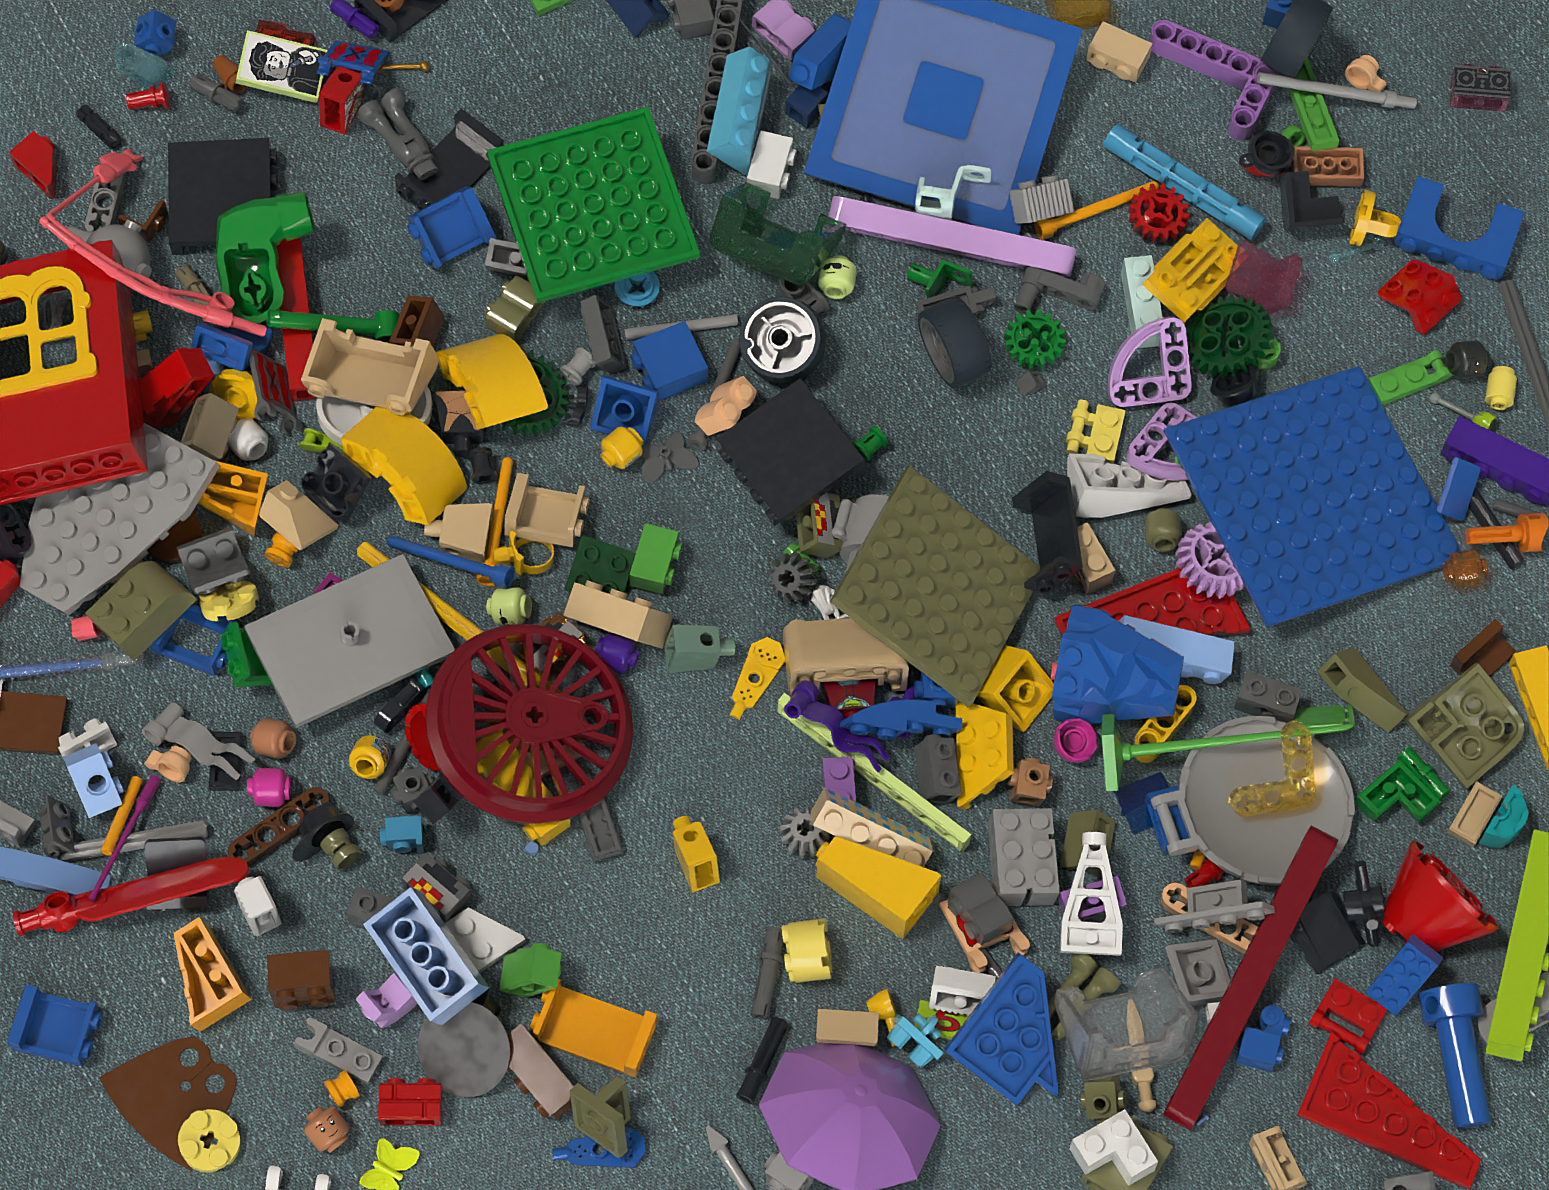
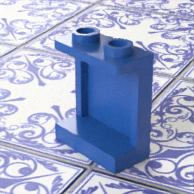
M465 186L407 217L410 223L407 225V229L414 240L418 239L422 250L419 252L427 266L431 265L432 268L436 269L440 268L446 261L483 242H490V238H497L472 187Z
M199 323L196 325L191 348H201L206 358L243 371L250 366L249 356L251 348L264 355L268 354L274 329L265 324L258 323L267 327L264 337L233 327L220 330L204 323Z
M26 984L7 1042L12 1050L82 1067L84 1059H89L92 1053V1034L94 1030L99 1029L103 1014L100 1012L97 1002L90 1001L87 1004L42 993L38 987Z

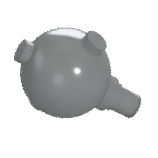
M127 219L124 225H107L95 232L83 231L73 225L66 227L89 245L98 241L112 240L121 256L124 268L147 278L150 277V251L146 241L139 234L142 229L141 226Z

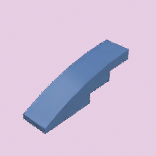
M0 847V880L11 881L15 886L42 890L46 895L57 891H65L69 896H74L92 891L102 872L61 860ZM107 875L101 888L110 886L111 875Z

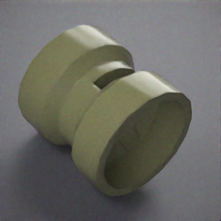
M344 828L333 831L320 844L325 854L331 855L332 863L337 870L349 867L362 854L358 846L349 841L350 836Z

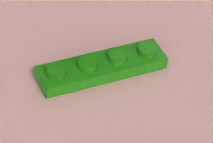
M1306 57L1295 78L1317 81L1309 59ZM1287 88L1311 152L1338 148L1340 140L1322 94Z

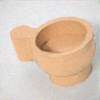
M1362 55L1360 58L1353 60L1345 70L1347 80L1356 88L1382 92L1387 86L1386 82L1377 76L1378 62L1369 55Z
M172 746L168 752L164 753L153 750L144 764L151 770H158L165 778L180 783L185 780L190 771L189 763L192 757L185 749Z

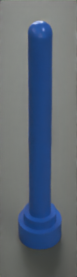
M390 536L387 539L389 547L489 577L495 586L501 588H510L514 581L515 568L513 566L501 563L493 567L396 536Z

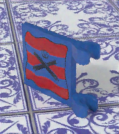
M335 40L325 55L318 57V63L320 64L317 74L328 76L332 65L363 71L360 83L371 85L376 72L389 56V50Z

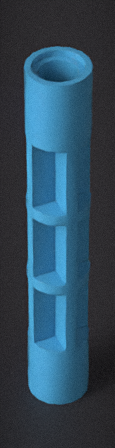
M1117 123L1107 135L1103 143L1104 148L1159 183L1165 184L1167 188H1176L1175 193L1178 195L1183 194L1186 200L1247 239L1253 241L1262 230L1267 217L1246 204L1242 206L1240 200L1144 139L1140 141L1139 136Z

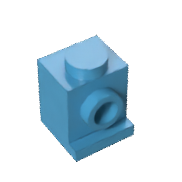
M421 815L385 818V828H380L381 846H387L388 850H393L396 853H406L411 851L412 848H417L418 854L424 853Z

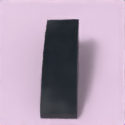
M441 773L414 800V803L429 821L434 824L450 812L463 797Z

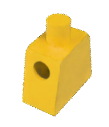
M681 816L673 821L675 830L672 832L674 848L691 892L694 893L720 883L717 856L701 822L692 823L689 816Z

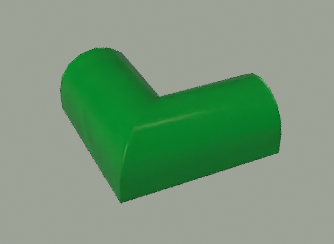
M1400 759L1356 797L1358 807L1371 820H1377L1398 802L1418 823H1421L1441 803Z

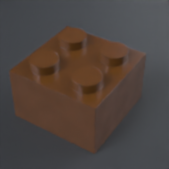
M328 950L267 955L268 989L275 1008L280 1007V1010L291 1011L301 1005L323 1008L327 1007L328 1003H336L334 967Z

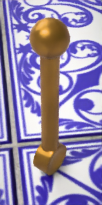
M422 61L420 64H382L376 73H381L383 70L420 69L425 72L429 70L430 64L427 61Z

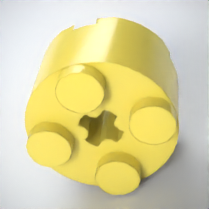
M825 918L791 922L788 925H782L783 942L786 943L788 953L784 954L786 972H789L790 982L801 983L832 979L830 942L827 936L825 937V932H828Z

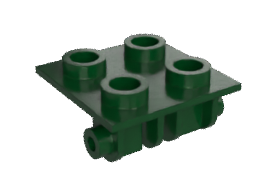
M582 535L564 590L571 592L574 582L585 585L588 580L603 585V592L610 594L611 589H615L624 593L636 553Z

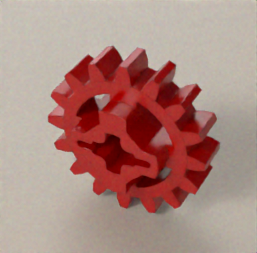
M1153 183L1150 184L1148 191L1143 187L1140 188L1138 195H1133L1132 204L1128 208V213H1130L1128 222L1136 223L1133 232L1142 231L1141 239L1144 240L1147 236H1150L1154 244L1157 238H1161L1163 243H1167L1168 236L1174 240L1177 239L1179 232L1183 233L1186 227L1185 223L1189 219V214L1186 213L1189 205L1181 204L1184 195L1176 197L1174 195L1176 188L1173 187L1167 191L1163 183L1160 189H1156ZM1142 205L1144 206L1143 211L1145 212L1143 216H1141L1140 208ZM1174 211L1176 212V221H1175V222L1173 221V218H1174V217H1173V215H1172V213H1173Z

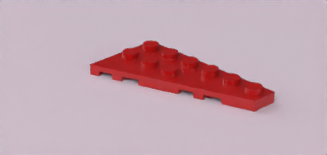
M1182 569L1172 570L1083 605L1104 610L1110 613V617L1117 621L1126 615L1210 636L1249 634L1250 627L1234 595L1229 597L1225 594L1224 597L1219 599L1215 593L1212 597L1207 598L1206 591L1203 590L1197 594L1196 586L1187 587L1188 578H1180ZM1071 611L1054 618V623L1061 637L1067 629Z
M1331 1031L1297 1116L1426 1172L1433 1171V1175L1469 1190L1482 1159L1455 1136L1449 1135L1436 1123L1434 1118L1429 1114L1426 1115L1415 1106L1414 1101L1379 1071H1375L1367 1065L1359 1054L1346 1047L1339 1041L1340 1038Z

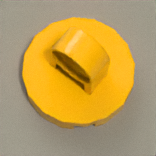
M1364 190V193H1362L1354 217L1355 229H1351L1349 244L1361 246L1366 232L1384 237H1394L1397 235L1401 220L1392 213L1373 208L1376 192Z
M233 368L225 369L218 373L209 385V393L238 407L237 421L245 418L253 420L255 418L254 411L257 396L252 371H239Z

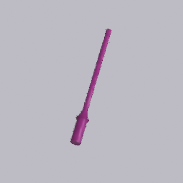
M151 775L139 798L136 799L135 812L88 898L89 901L93 902L140 813L149 808V803L161 782L159 777Z

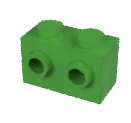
M647 523L644 524L629 575L631 587L664 594L666 585H672L675 569L671 567L674 559L679 560L683 543L679 542V531Z
M534 943L532 947L517 949V952L505 955L499 991L527 998L557 988V981L562 969L560 964L562 953L550 950L551 947L547 944Z

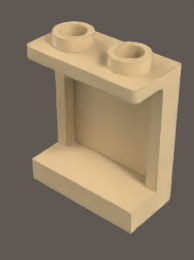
M517 473L505 515V535L509 536L512 530L517 533L516 537L573 547L575 537H581L584 520L581 519V515H587L590 498L585 497V486L579 485L577 494L529 486V475Z

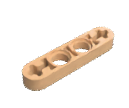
M1179 883L1167 885L1161 896L1163 908L1173 915L1188 913V911L1185 912L1183 910L1185 907L1184 903L1187 904V887ZM1179 893V899L1182 902L1176 901L1174 904L1171 903L1168 894ZM1240 918L1234 924L1236 931L1233 934L1227 935L1221 932L1219 922L1210 923L1209 928L1200 930L1245 954L1250 943L1248 939L1253 938L1258 927ZM1241 928H1243L1245 932L1239 942L1236 939L1240 934Z

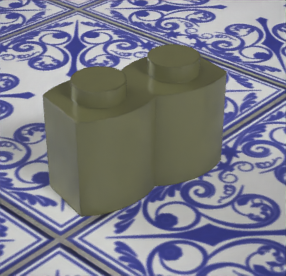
M516 275L511 281L508 280L504 283L500 291L501 297L496 302L492 301L484 313L486 327L498 334L509 336L515 342L523 335L530 322L537 316L546 302L536 303L530 283Z

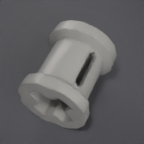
M578 347L574 351L575 356L571 361L560 368L561 374L574 385H580L582 377L589 368L596 366L592 360V354Z

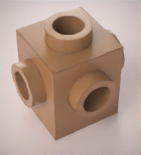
M1035 758L1020 760L1014 768V773L1008 777V785L1012 786L1010 801L1039 807L1045 800L1046 793H1050L1053 776L1049 775L1050 765L1042 764L1041 760Z

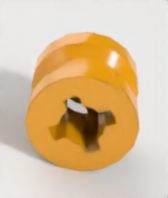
M275 533L272 538L273 544L270 548H267L264 556L278 566L289 568L293 562L292 556L298 552V549L280 533Z
M346 1070L340 1072L336 1079H328L323 1082L338 1109L344 1106L346 1100L350 1098L356 1099L360 1096Z

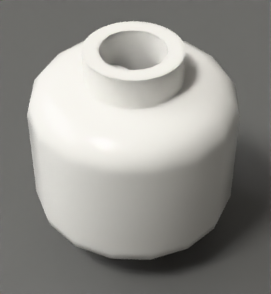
M248 418L240 419L237 421L233 432L230 433L227 444L230 450L241 460H256L262 457L267 450L268 435L254 420Z

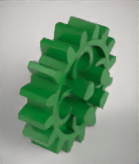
M1029 309L1026 310L1025 317L1016 314L1015 322L1009 321L1008 330L1005 331L1004 340H1007L1004 348L1005 350H1011L1009 358H1019L1018 366L1028 363L1029 370L1033 369L1034 364H1038L1041 370L1044 369L1045 362H1048L1051 366L1054 365L1055 357L1061 358L1062 349L1065 348L1066 340L1063 339L1065 337V329H1059L1061 321L1055 320L1052 322L1051 313H1048L1045 317L1041 316V309L1037 310L1036 315H1032Z

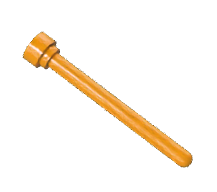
M1151 181L1074 210V212L1056 218L1051 217L1035 221L1034 228L1040 240L1051 238L1057 232V229L1130 202L1134 194L1138 195L1140 188L1143 187L1148 191L1150 184L1153 183L1156 189H1159V184L1156 181Z
M505 457L502 460L486 558L483 563L493 567L496 565L493 559V551L499 548L513 468V460L510 457ZM476 575V582L480 585L495 586L489 577Z

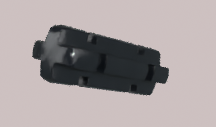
M82 105L76 111L77 118L84 124H87V127L98 138L104 140V143L109 148L114 149L121 143L120 135L115 130H111V126L97 113H93V110L88 105Z

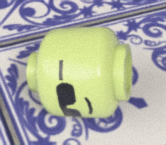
M842 255L826 259L820 268L819 288L829 298H844L852 293L857 275L856 266L847 257Z
M498 588L493 592L492 597L488 598L486 609L488 615L492 616L493 621L497 625L523 624L526 618H529L531 615L532 602L530 596L526 595L525 591L521 588Z

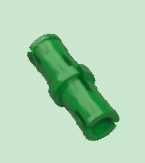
M1411 746L1406 748L1397 757V760L1400 759L1440 801L1451 791L1433 772V766L1431 764L1427 765Z

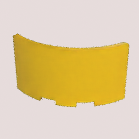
M497 334L436 352L443 379L450 380L456 387L463 386L467 393H464V399L471 411L477 430L548 408L543 389L531 363L519 345L509 336Z
M375 407L340 438L343 450L348 456L376 478L381 475L391 485L389 491L401 507L406 521L429 525L444 511L445 506L451 505L467 489L463 472L449 448L435 432L410 413L397 415L386 408Z

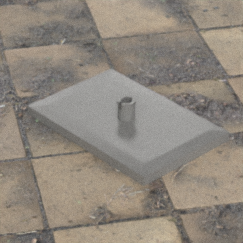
M403 554L244 626V631L295 728L447 659L455 651Z

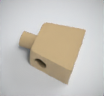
M490 503L447 505L444 509L443 520L434 519L429 525H425L424 535L439 537L441 551L484 563L493 517V506Z

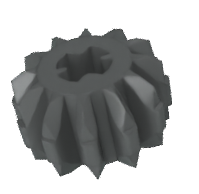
M786 553L780 556V560L776 559L771 562L775 570H768L767 574L773 577V581H770L767 586L776 587L773 596L779 597L782 595L784 602H790L792 599L798 602L803 600V595L808 596L812 593L809 585H815L817 581L811 578L810 575L814 574L816 569H808L810 559L804 558L801 560L799 553H793L791 556ZM790 573H792L790 576H794V582H792L793 579H789Z

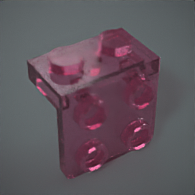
M1244 241L1238 245L1225 285L1226 290L1238 298L1244 295L1246 301L1253 298L1256 305L1261 303L1269 315L1286 309L1293 300L1292 293L1301 275L1300 268L1303 259L1293 254L1281 260H1276Z

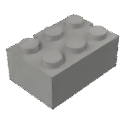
M1052 808L993 809L987 824L992 884L996 895L1006 906H1021L1027 890H1031L1026 900L1027 906L1054 905L1060 892L1055 839H1052L1054 835Z

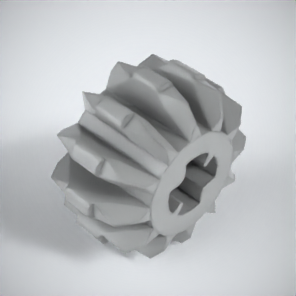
M809 806L806 807L803 814L796 807L794 809V817L786 814L784 817L786 824L780 826V833L784 834L781 837L782 844H790L788 847L790 854L798 849L799 857L804 858L805 851H809L812 857L816 856V848L820 849L825 842L824 840L830 839V833L812 824L811 807ZM803 829H809L807 836L801 835Z

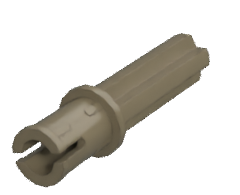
M181 265L186 272L185 275L179 267L176 269L175 276L184 286L185 291H193L210 296L205 289V282L197 277L191 265ZM192 298L195 303L205 306L209 304L208 302ZM209 323V325H210L211 327H214V328H217V329H220V330H222V329L225 328V327H221V326H218V325Z

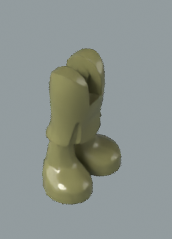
M1073 953L1071 955L1072 971L1066 981L1060 983L1057 992L1048 1001L1050 1020L1057 1010L1065 1016L1052 1032V1037L1057 1041L1068 1035L1080 1017L1092 1008L1091 1004L1104 993L1116 991L1121 985L1116 976L1107 969L1100 967L1083 993L1077 990L1097 969L1096 962L1088 954Z

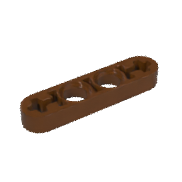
M312 787L255 825L229 845V858H235L237 856L236 850L241 848L242 850H247L248 856L244 859L241 856L237 858L246 861L248 867L300 832V821L304 817V813L299 807L301 804L308 813L317 807L316 805L310 806V799L312 797H315L317 800L321 799V804L330 802L326 791L319 787ZM287 813H297L300 816L299 822L294 826L285 825L283 818ZM265 829L275 832L274 839L269 843H263L258 839L260 832ZM250 839H254L256 846L259 848L258 851H255L254 846L249 841Z

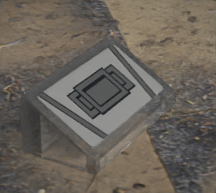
M58 291L42 295L44 330L66 326L63 292ZM67 338L45 344L46 346L66 344Z

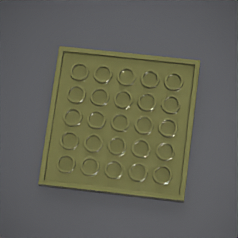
M909 466L900 476L829 602L965 706H969L974 702L1033 590L1024 588V582L1038 573L1040 567Z

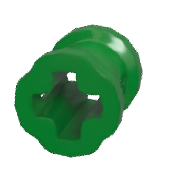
M874 425L869 428V433L859 441L854 440L852 442L866 463L871 460V456L879 449H885L889 446L887 437Z

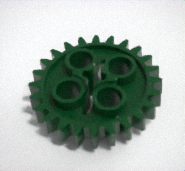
M1230 294L1228 301H1224L1219 296L1217 304L1214 305L1211 301L1208 304L1209 308L1199 310V316H1190L1193 324H1185L1189 362H1191L1194 369L1199 368L1202 375L1209 372L1211 378H1214L1220 372L1222 378L1225 379L1228 372H1232L1233 376L1237 377L1239 369L1248 373L1247 365L1251 364L1257 367L1256 358L1265 359L1266 355L1263 349H1271L1269 340L1274 339L1272 333L1274 327L1268 312L1264 310L1262 304L1256 305L1253 298L1246 301L1244 295H1241L1235 301L1233 294Z
M531 350L526 357L531 363L541 387H544L542 389L548 408L503 422L502 430L505 431L510 426L515 436L519 430H522L524 437H528L531 431L536 437L542 431L548 433L552 426L556 427L560 422V419L566 413L564 409L569 404V401L565 399L569 391L562 389L567 381L558 380L557 378L561 370L552 371L551 368L554 362L543 363L544 355L542 354L536 359L534 358V351Z

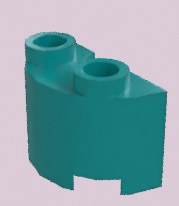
M1514 785L1510 788L1497 811L1500 817H1493L1479 844L1489 848L1502 849L1512 843L1520 834L1526 823L1529 811L1523 799L1522 791Z

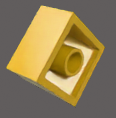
M1005 645L977 697L985 707L1012 716V726L1024 733L1052 698L1054 683L1028 650Z

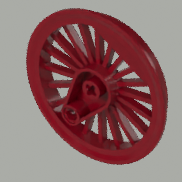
M530 624L506 625L484 631L470 638L445 660L436 674L427 699L425 722L430 750L440 771L450 785L471 804L486 813L507 821L523 824H548L575 817L599 803L616 785L626 767L631 752L633 740L632 713L628 697L617 675L609 664L590 646L576 637L550 627ZM524 643L527 688L509 644ZM533 643L549 646L538 688L535 687ZM500 646L516 688L486 651ZM556 649L572 656L550 689L546 690L545 686ZM478 657L508 694L474 672L471 661ZM577 660L590 671L563 692H555ZM594 678L598 680L604 690L583 698L570 696ZM473 683L501 702L473 694ZM608 699L612 713H607L605 707L599 702ZM474 704L501 713L474 712ZM584 716L593 717L596 724H589ZM475 722H500V724L475 731ZM605 723H614V737L600 733ZM502 732V736L477 753L476 740ZM590 740L612 747L608 760H604L580 744L579 741ZM508 741L510 746L485 780L478 774L477 763ZM562 745H566L602 771L593 780H590ZM517 748L520 750L509 792H506L491 783ZM550 748L556 752L583 787L568 793ZM539 751H542L559 796L543 798ZM527 752H531L534 798L516 795Z

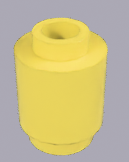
M1497 366L1488 375L1485 402L1492 409L1505 410L1514 404L1517 377L1512 368Z

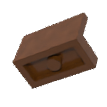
M1494 619L1454 656L1450 667L1461 675L1472 665L1478 663L1490 677L1516 653V650L1500 636L1504 626Z

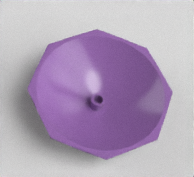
M818 1043L784 1052L759 1104L786 1164L838 1190H879L916 1180L941 1126L913 1068L865 1045Z

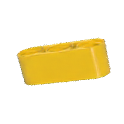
M1179 685L1177 699H1185L1189 705L1180 706L1176 703L1174 715L1149 718L1136 734L1133 745H1138L1143 741L1150 743L1169 742L1191 716L1197 697L1195 691L1187 685ZM1159 720H1166L1171 724V727L1163 728L1157 722ZM1159 754L1137 756L1135 758L1142 763H1149L1155 760Z

